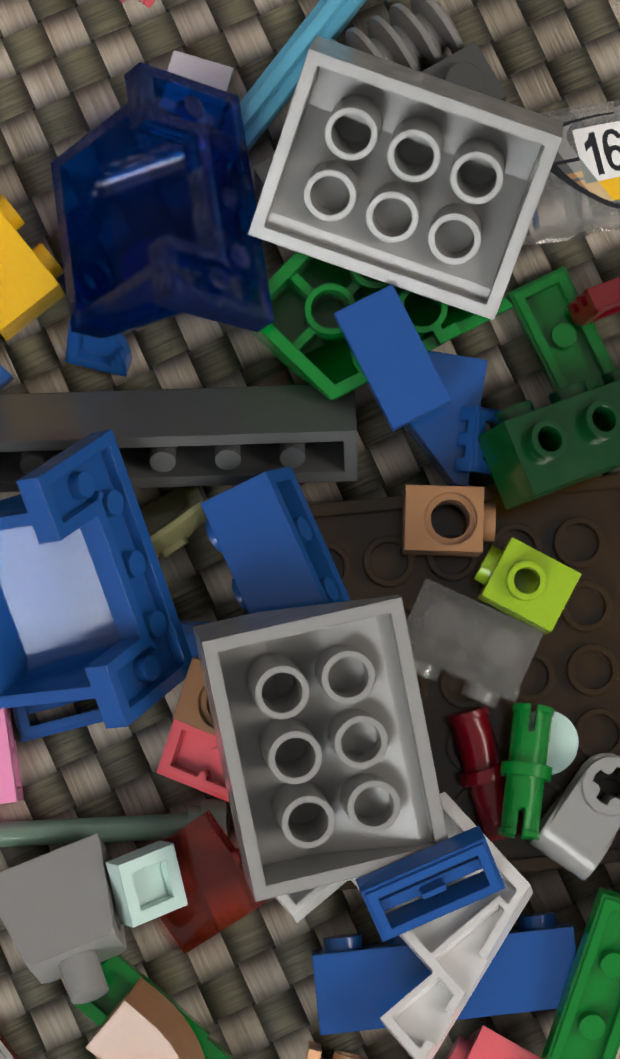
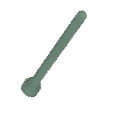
M219 798L201 799V806H189L188 813L0 822V848L71 844L97 833L103 843L189 838L191 845L202 844L204 851L228 850L231 845L229 802Z

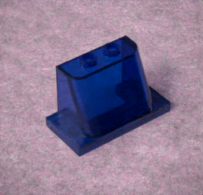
M139 62L124 74L128 103L50 162L71 332L104 339L182 314H189L259 332L274 322L262 240L248 235L256 211V202L239 96Z

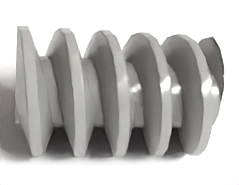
M411 0L412 12L401 3L393 4L389 9L390 24L379 15L371 16L367 21L368 37L357 27H351L345 33L346 46L422 72L420 61L426 59L432 65L443 60L442 49L448 47L453 53L464 48L462 39L451 18L435 0Z

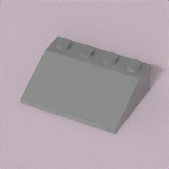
M317 35L308 50L248 235L495 320L562 141L563 122Z
M400 595L256 612L193 627L244 875L256 902L362 877L448 839L407 621Z

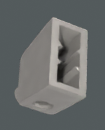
M97 833L0 872V918L23 961L41 984L51 983L63 978L73 1004H84L97 1000L109 991L100 962L122 954L127 948L124 925L120 924L106 867V862L113 858Z

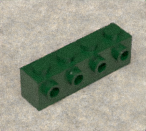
M620 368L601 376L604 383L601 387L588 391L585 381H580L548 395L551 405L535 410L531 400H527L494 415L498 425L477 438L506 510L620 467Z

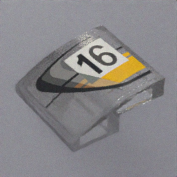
M620 100L541 112L540 114L563 122V138L526 234V245L577 240L595 232L620 230Z

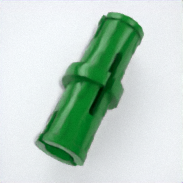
M531 703L512 704L513 717L508 761H501L500 776H505L506 781L500 827L497 830V835L515 838L518 812L522 811L524 817L521 839L540 840L541 833H539L544 782H551L553 769L547 766L546 763L552 717L554 716L555 709L538 704L535 714L534 731L531 732L528 729Z

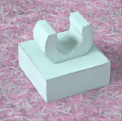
M160 840L106 862L120 924L134 928L188 905L174 843Z

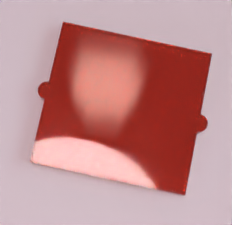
M210 810L163 840L174 843L188 905L162 915L160 919L184 954L269 900L255 901L245 879L239 848L234 847Z

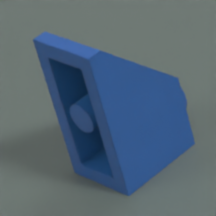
M429 351L428 354L452 401L450 404L406 425L405 428L447 486H468L470 473L455 470L456 457L464 458L466 447L457 445L459 432H467L468 420L460 419L461 406H481L488 360Z

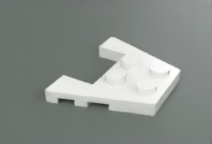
M446 792L440 793L448 838L476 827L472 820ZM486 836L485 839L506 889L399 935L432 973L380 1017L383 1025L412 1059L434 1058L533 894L529 882ZM483 868L446 884V886L448 887L484 870ZM357 878L349 879L359 889L355 880ZM349 880L275 898L295 922L298 923ZM420 895L416 898H413L384 912L386 914L406 904L422 898V896Z

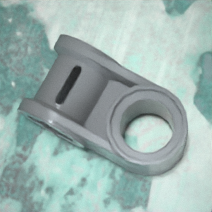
M614 753L595 754L590 756L581 765L563 794L554 801L541 819L539 833H541L540 840H529L530 845L582 880H586L596 869L620 828V794L616 796L608 792L602 799H598L596 797L600 792V787L593 781L595 775L600 770L611 774L616 767L620 768V756ZM619 772L618 777H617V780H618L619 782H620V772Z

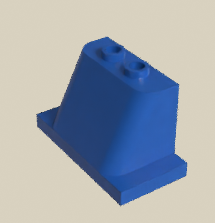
M110 429L90 433L16 481L21 494L0 500V709L96 699L106 729L128 727L186 678L192 655L113 430Z

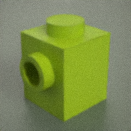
M511 537L502 550L493 545L490 546L475 574L474 580L484 584L477 599L537 631L547 634L552 632L582 574Z

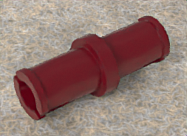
M479 706L449 715L447 719L451 723L464 772L458 774L463 788L469 787L483 834L491 842L508 838L497 835V830L500 827L506 778L505 776H500L502 760L488 715V706ZM519 820L517 821L516 835L522 833V825H520Z

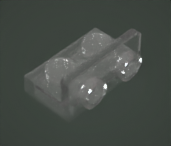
M427 578L406 620L416 673L437 682L441 672L465 682L460 692L461 694L494 709L497 708L500 699L509 703L516 702L521 691L519 687L544 634V631Z

